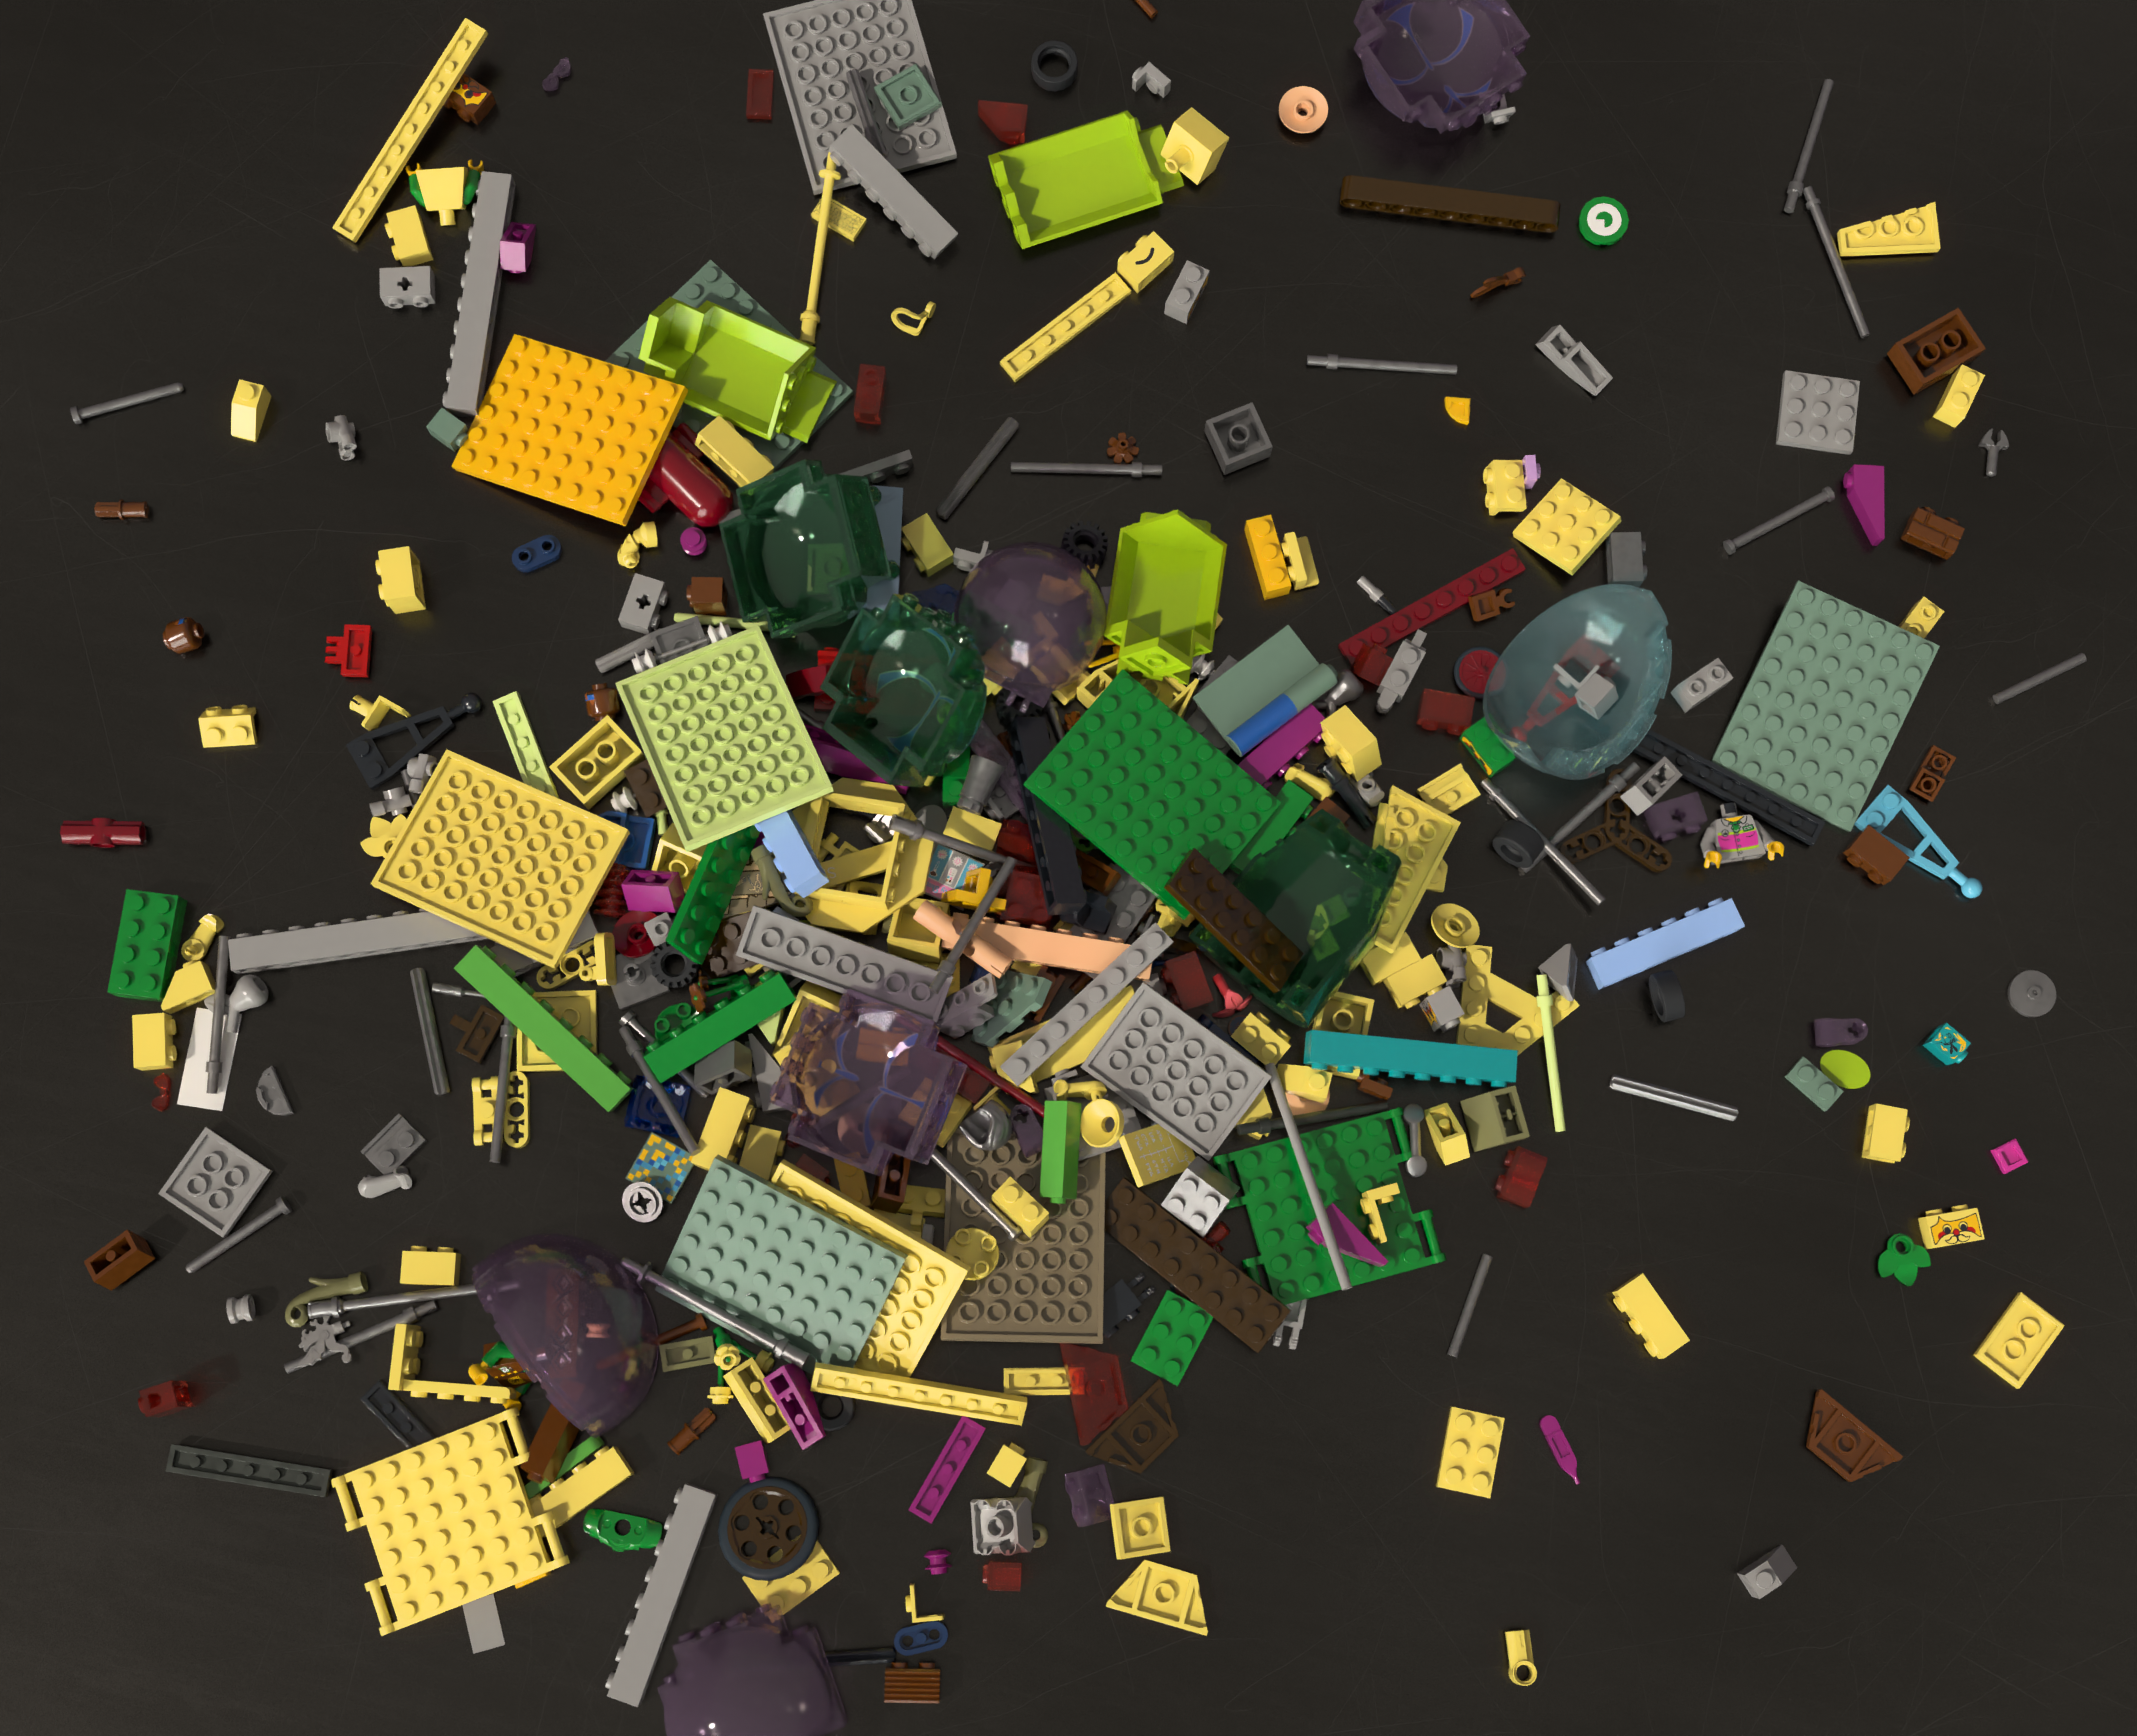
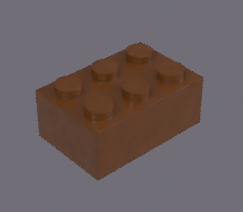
M1957 308L1896 342L1887 355L1915 395L1952 374L1962 364L1966 366L1973 362L1986 348L1960 309Z

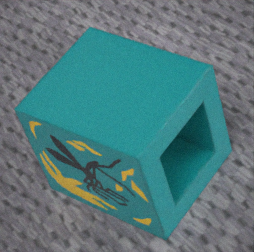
M1944 1023L1935 1029L1923 1046L1945 1065H1950L1955 1062L1959 1064L1969 1052L1966 1049L1971 1043L1948 1023Z

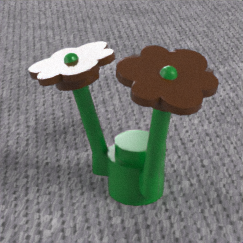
M698 969V984L694 983L689 986L691 1001L695 1005L697 1012L701 1013L705 1009L708 997L728 992L732 998L737 995L736 991L740 987L749 983L746 974L741 976L735 974L729 977L708 980V976L702 975V970ZM726 983L724 987L707 991L709 990V985Z

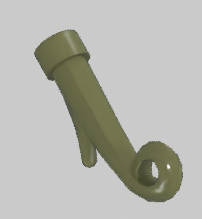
M760 845L753 849L751 856L760 870L763 900L768 899L771 890L777 902L787 913L797 917L810 914L813 910V902L808 896L802 898L800 895H797L791 900L789 899L778 869L773 862L775 858L773 851L770 852L765 845ZM802 902L805 906L799 908L795 905Z
M359 1271L343 1278L323 1279L310 1277L309 1282L319 1286L291 1300L285 1311L286 1322L292 1327L303 1326L309 1317L308 1309L305 1306L308 1302H316L334 1296L352 1293L357 1295L367 1292L368 1283L363 1271ZM297 1309H299L301 1312V1316L298 1319H295V1312Z
M1027 1457L1025 1475L1014 1497H1027L1033 1503L1031 1506V1516L1043 1474H1046L1048 1465L1047 1460L1035 1457ZM1032 1523V1530L1040 1532V1538L1033 1539L1035 1541L1033 1548H1039L1047 1542L1048 1531L1042 1524Z

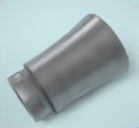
M972 755L957 806L972 814L980 815L983 806H986L1005 768L984 757Z

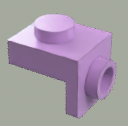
M1525 455L1522 460L1525 489H1532L1537 479L1540 478V464L1536 463L1535 455Z

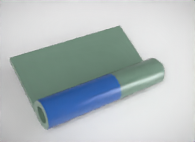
M1287 625L1192 698L1232 750L1242 757L1335 686L1338 682V673L1330 664L1321 663L1319 665L1291 627Z

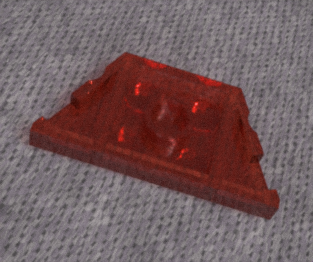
M1060 1343L1080 1445H1088L1091 1439L1109 1427L1116 1417H1120L1128 1410L1118 1356L1071 1343Z

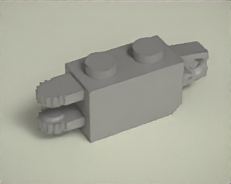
M1418 629L1412 641L1405 639L1402 642L1377 690L1381 694L1375 706L1379 714L1388 713L1394 702L1400 703L1426 654V649L1421 647L1427 633Z

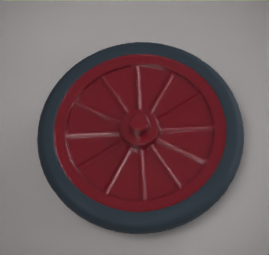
M1477 646L1464 651L1459 656L1454 667V677L1458 687L1465 694L1477 699H1486L1495 696L1504 688L1508 678V669L1505 660L1498 652L1488 647Z

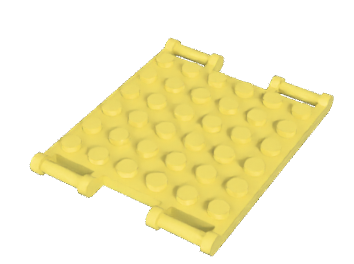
M517 1407L330 1480L332 1487H336L347 1521L345 1524L347 1532L367 1525L383 1577L367 1582L364 1585L366 1591H370L381 1628H379L381 1636L570 1563L568 1555H564L553 1519H555L553 1511L537 1517L533 1514L518 1469V1465L528 1461L530 1452H528L529 1449L517 1417L520 1415ZM507 1420L519 1454L517 1457L513 1455L503 1421ZM351 1481L364 1516L359 1519L357 1518L346 1483ZM540 1524L543 1525L554 1561H549L538 1528ZM383 1585L387 1586L398 1619L397 1622H391L380 1588Z

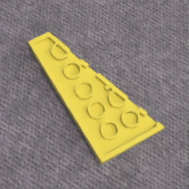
M1394 785L1390 788L1369 936V942L1391 954L1395 951L1461 823Z

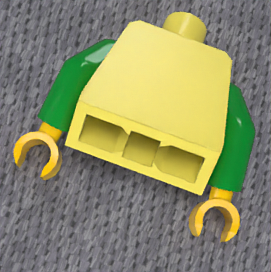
M470 159L468 161L469 171L466 167L422 170L419 163H417V169L411 171L410 167L406 166L405 169L409 175L410 192L420 206L426 208L427 211H439L441 226L456 225L454 210L466 209V205L471 203L478 188L481 173L484 171L482 160H480L479 166L473 167V161Z

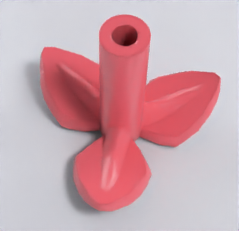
M1221 973L1213 977L1216 986L1225 1000L1226 1007L1222 1011L1213 1013V1017L1225 1018L1233 1016L1236 1010L1242 1011L1251 1002L1252 994L1243 1000L1237 992L1230 989Z

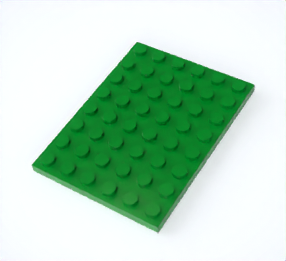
M1124 669L1120 671L1023 784L1183 920L1190 912L1164 886L1189 850L1196 848L1223 874L1282 803Z

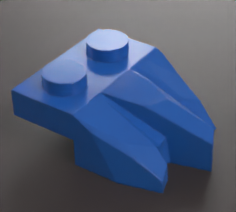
M606 811L597 815L628 829L630 832L613 866L648 870L657 821L652 818L630 816L627 813Z

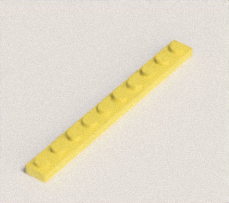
M467 18L464 19L332 227L334 230L353 242H357L486 39L488 32Z

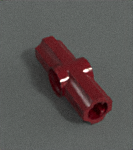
M93 818L92 821H63L60 830L62 843L90 844L95 847L111 848L115 847V845H143L144 840H146L145 823L142 821H116L110 818Z

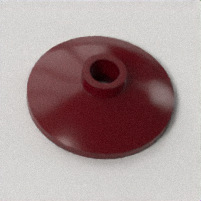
M635 910L624 914L617 921L612 932L617 951L630 958L642 957L653 951L657 946H654L644 927V923L657 917V915L651 911L641 912Z

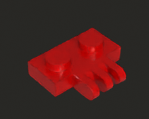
M345 624L344 637L328 636L326 642L336 644V646H327L326 653L336 654V656H326L325 663L341 664V675L343 677H369L372 627L370 625Z

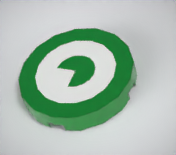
M1605 196L1593 198L1585 204L1579 215L1580 232L1586 240L1594 245H1613L1621 240L1628 228L1629 218L1627 210L1614 198Z

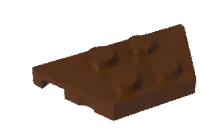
M1822 1389L1817 1390L1806 1447L1845 1480L1853 1482L1868 1473H1873L1882 1469L1881 1467L1903 1458L1899 1452Z

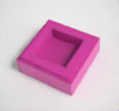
M2016 1138L1990 1150L2003 1174L2029 1162Z

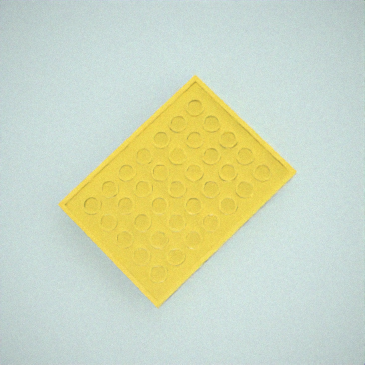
M446 749L371 884L375 888L557 969L630 832L620 825Z
M783 1159L771 1183L908 1255L854 1369L910 1378L971 1267Z

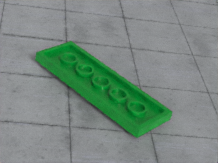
M754 825L708 843L665 941L694 963L703 964L760 834Z

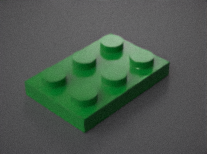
M1167 1289L1131 1358V1362L1178 1386L1213 1317L1197 1304Z

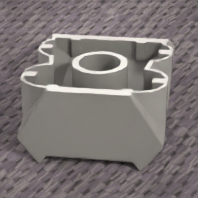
M1027 1497L971 1500L975 1554L989 1555L1002 1553L1004 1555H1014L1031 1552L1035 1544L1031 1506L1033 1503Z

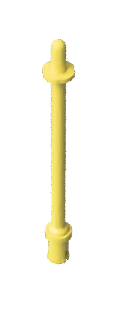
M828 152L826 169L819 171L820 177L824 178L807 308L800 316L802 326L799 340L809 345L815 344L816 327L820 323V316H818L816 309L834 180L841 179L840 173L836 171V164L830 158V152Z

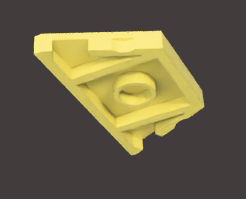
M1144 1559L1106 1603V1607L1205 1636L1208 1633L1197 1575Z

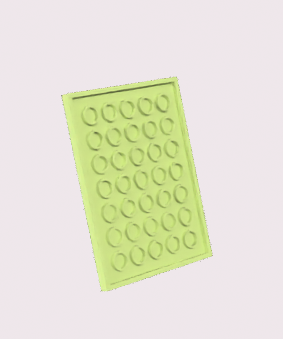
M759 625L615 683L686 852L834 791Z

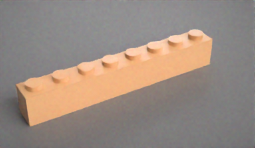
M953 913L952 918L965 928L970 920L968 919L969 915ZM988 917L982 919L975 931V934L1009 956L1013 961L1100 974L1130 946V944H1124V939L1109 937L1108 941L1098 940V935L1083 933L1082 937L1072 936V931L1057 929L1056 933L1047 932L1046 927L1031 925L1030 929L1020 927L1021 923L1005 921L1004 925L994 923L995 919ZM942 939L941 947L943 950L951 951L954 946ZM972 941L966 946L970 949H975ZM1153 962L1134 980L1150 982Z

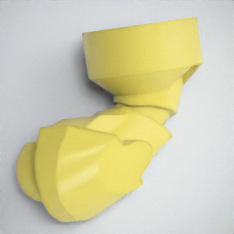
M654 521L643 522L640 528L633 531L632 536L628 534L617 554L619 564L627 568H634L639 563L640 555L638 550L640 543L646 548L657 547V532Z

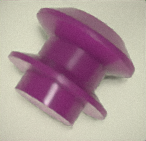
M691 527L682 533L680 542L687 554L699 555L705 551L707 539L702 530Z
M946 1549L928 1551L924 1557L930 1559V1565L925 1570L931 1569V1575L947 1573V1568L952 1567V1565L946 1563V1557L951 1552Z

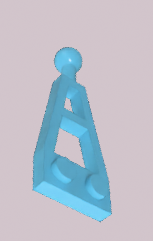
M1889 785L1879 793L1856 820L1854 825L1862 830L1867 825H1870L1909 856L1908 860L1943 880L1950 876L1961 885V891L1964 896L1976 898L1981 894L1983 889L1981 882L1976 878H1967L1955 868L1959 863L1958 860L1913 806ZM1900 810L1903 811L1924 836L1923 840L1913 851L1881 833ZM1929 845L1946 862L1943 868L1921 856Z

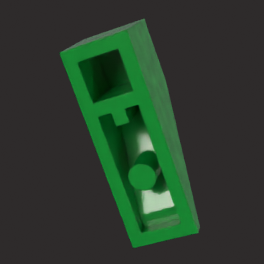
M955 732L950 746L956 743L959 732ZM965 732L964 742L944 761L943 808H953V806L959 808L957 806L960 799L959 794L970 765L971 732Z

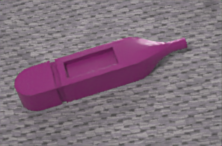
M1551 1415L1543 1416L1540 1420V1427L1558 1464L1573 1477L1576 1485L1581 1483L1577 1476L1576 1457L1563 1431L1560 1429L1561 1427L1557 1419Z

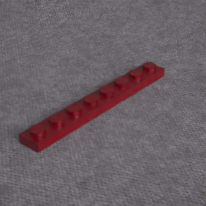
M1512 548L1343 641L1338 647L1352 668L1417 632L1418 629L1420 630L1468 604V596L1489 589H1495L1524 573L1526 568Z

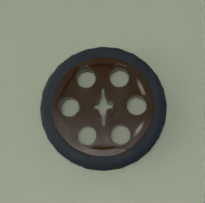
M766 1477V1479L756 1482H748L732 1494L720 1516L718 1535L722 1552L730 1565L746 1577L763 1581L784 1578L800 1568L813 1552L819 1529L817 1510L805 1490L793 1481L781 1477ZM760 1495H765L768 1498V1505L763 1510H757L754 1506L755 1499ZM786 1500H791L794 1504L792 1513L782 1515L780 1505ZM740 1516H747L750 1521L748 1528L739 1531L736 1527L737 1519ZM758 1518H760L764 1523L771 1524L773 1522V1532L779 1536V1539H777V1537H775L773 1534H763L765 1528L763 1527V1524L758 1521ZM793 1526H798L801 1529V1536L796 1541H790L787 1537L788 1530ZM747 1542H755L757 1546L756 1553L751 1557H746L743 1553V1547ZM774 1547H780L783 1551L782 1558L778 1562H771L769 1559V1552Z

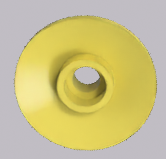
M1446 903L1439 905L1432 913L1431 924L1433 930L1448 945L1456 948H1468L1478 940L1480 935L1478 922L1465 908L1456 904Z

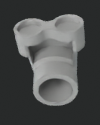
M345 415L336 416L334 422H326L328 442H338L342 460L353 459L355 457L354 449L357 447L354 438L355 427L353 422L348 423Z
M419 754L418 758L413 757L409 760L407 772L413 778L410 780V792L421 795L438 765L436 762L437 758L427 754Z
M1370 772L1358 782L1350 775L1351 785L1368 807L1377 806L1384 797V792L1373 779V772Z
M403 786L384 791L385 801L369 803L373 817L384 815L390 811L393 816L408 812L407 807L412 806L410 796L405 794Z
M1450 945L1446 948H1439L1436 952V962L1440 969L1446 970V987L1450 986L1451 989L1460 987V983L1467 980L1465 969L1467 963L1466 952L1461 951V948Z

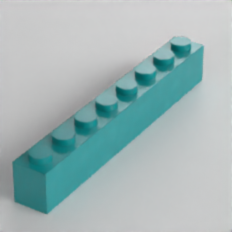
M1310 1030L1306 1032L1304 1064H1311V1069L1327 1070V1067L1331 1066L1337 1067V1072L1353 1073V1069H1361L1365 1075H1379V1071L1389 1072V1077L1405 1078V1074L1415 1075L1414 1079L1430 1080V1076L1440 1077V1082L1456 1083V1079L1466 1080L1465 1084L1481 1085L1483 1081L1491 1082V1087L1507 1088V1084L1516 1082L1518 1050Z

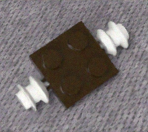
M648 760L624 771L633 791L624 786L622 794L619 795L617 792H613L611 803L616 812L627 813V808L629 807L637 810L638 801L646 818H650L667 809Z

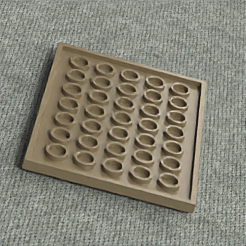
M959 1128L955 1130L947 1142V1160L992 1203V1195L1011 1176L1049 1212V1220L1032 1238H1029L1022 1231L1014 1241H1011L1008 1238L1009 1235L946 1174L944 1252L946 1253L947 1244L956 1231L962 1228H978L988 1232L996 1239L999 1248V1259L995 1269L988 1276L979 1280H963L941 1321V1340L1103 1344L1106 1152L1078 1161L1077 1198L1066 1199V1204L1050 1203V1198L1040 1197L1043 1130L1012 1129L1008 1142L1003 1147L993 1151L976 1148L966 1139ZM996 1207L1013 1225L1017 1227V1225L1014 1222H1012L998 1207Z

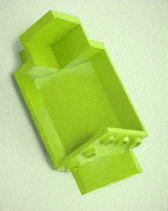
M672 297L666 299L649 314L638 358L645 361L644 372L685 386L688 389V393L683 403L715 417L720 415L724 420L730 421L733 425L770 441L777 433L781 434L783 432L807 443L837 381L812 371L817 360L814 357L816 347L708 300L699 308H695Z
M1177 509L1165 514L1145 512L1141 514L1140 522L1120 528L1104 636L1120 646L1116 674H1119L1124 669L1127 673H1143L1142 678L1163 681V677H1171L1178 680L1180 684L1189 685L1193 657L1212 652L1227 544L1210 532L1211 524L1208 521L1191 519L1184 512Z

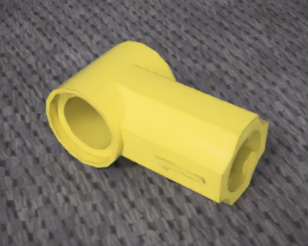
M1517 1630L1505 1632L1510 1666L1509 1677L1517 1685H1531L1537 1677V1670L1533 1661L1530 1631ZM1520 1665H1525L1529 1670V1676L1524 1681L1519 1680L1516 1674L1517 1668Z

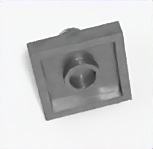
M654 950L638 958H630L622 954L615 956L617 984L611 985V988L621 1011L670 992L669 987L660 984L652 975L650 964L652 961L651 956L655 952Z

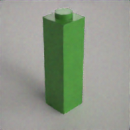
M1045 1101L1040 1197L1050 1198V1203L1066 1204V1199L1077 1198L1082 1103Z

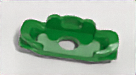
M602 1509L588 1510L583 1523L584 1532L588 1533L591 1537L599 1539L600 1543H604L612 1547V1550L618 1552L639 1550V1548H654L657 1546L662 1535V1524L659 1522ZM620 1520H627L631 1525L629 1533L624 1536L618 1535L615 1531V1525Z

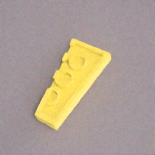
M1935 202L1918 209L1906 210L1904 213L1884 216L1880 220L1873 222L1867 221L1840 229L1837 233L1840 257L1938 252L1940 250V239Z

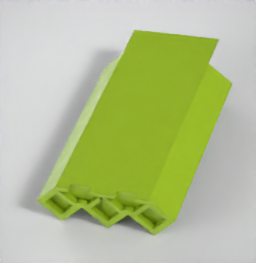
M1127 110L988 155L994 181L1001 191L1004 208L1008 218L1012 221L1014 235L1021 248L1025 249L1162 204L1161 194L1184 186L1179 170L1176 173L1169 172L1165 167L1166 159L1160 155L1167 140L1161 124L1141 131L1137 117H1133Z

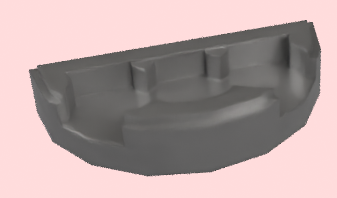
M272 1065L263 1071L258 1087H256L258 1101L265 1110L272 1114L281 1116L295 1114L275 1066Z

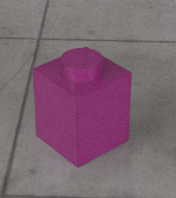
M764 1440L735 1447L742 1479L749 1478L750 1483L766 1479L765 1473L771 1472Z

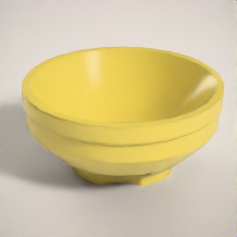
M1096 1099L1090 1102L1081 1114L1080 1132L1083 1139L1091 1146L1104 1148L1113 1145L1120 1138L1124 1128V1117L1119 1106L1106 1099ZM1109 1117H1112L1115 1122L1111 1132H1107L1105 1128V1122Z

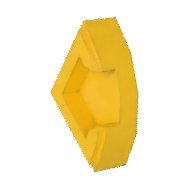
M1446 396L1444 399L1445 408L1450 417L1458 423L1468 425L1470 398Z

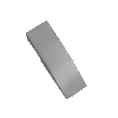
M1561 325L1551 327L1535 344L1559 369L1594 396L1613 379L1582 342L1576 343Z

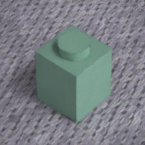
M443 408L438 411L426 426L434 438L454 452L459 447L461 448L469 437L467 434L469 429L466 424Z

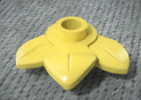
M399 814L390 823L382 818L373 817L370 823L371 837L361 842L363 850L370 856H383L385 858L407 819L402 814Z

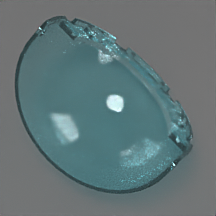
M1626 584L1601 585L1580 591L1561 600L1537 616L1507 646L1496 662L1487 681L1483 698V712L1490 729L1515 757L1540 772L1564 779L1582 780L1604 773V769L1612 764L1618 765L1638 746L1657 717L1654 712L1659 699H1664L1672 663L1671 640L1667 639L1665 627L1669 624L1666 614L1652 591ZM1557 663L1577 682L1581 683L1598 664L1600 668L1596 673L1603 678L1607 676L1615 682L1619 698L1597 720L1578 706L1575 697L1577 690L1572 685L1569 688L1564 686L1557 679L1559 674L1553 669V666Z

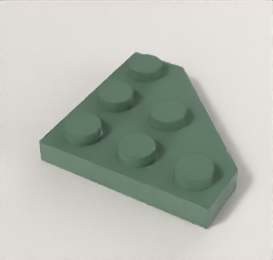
M1009 970L1000 979L995 976L998 995L986 1002V1004L993 1007L995 1016L984 1022V1024L973 1028L970 1041L993 1048L999 1043L998 1037L1006 1031L1011 1033L1024 1022V1016L1031 1010L1036 1012L1043 1006L1052 981L1043 977Z

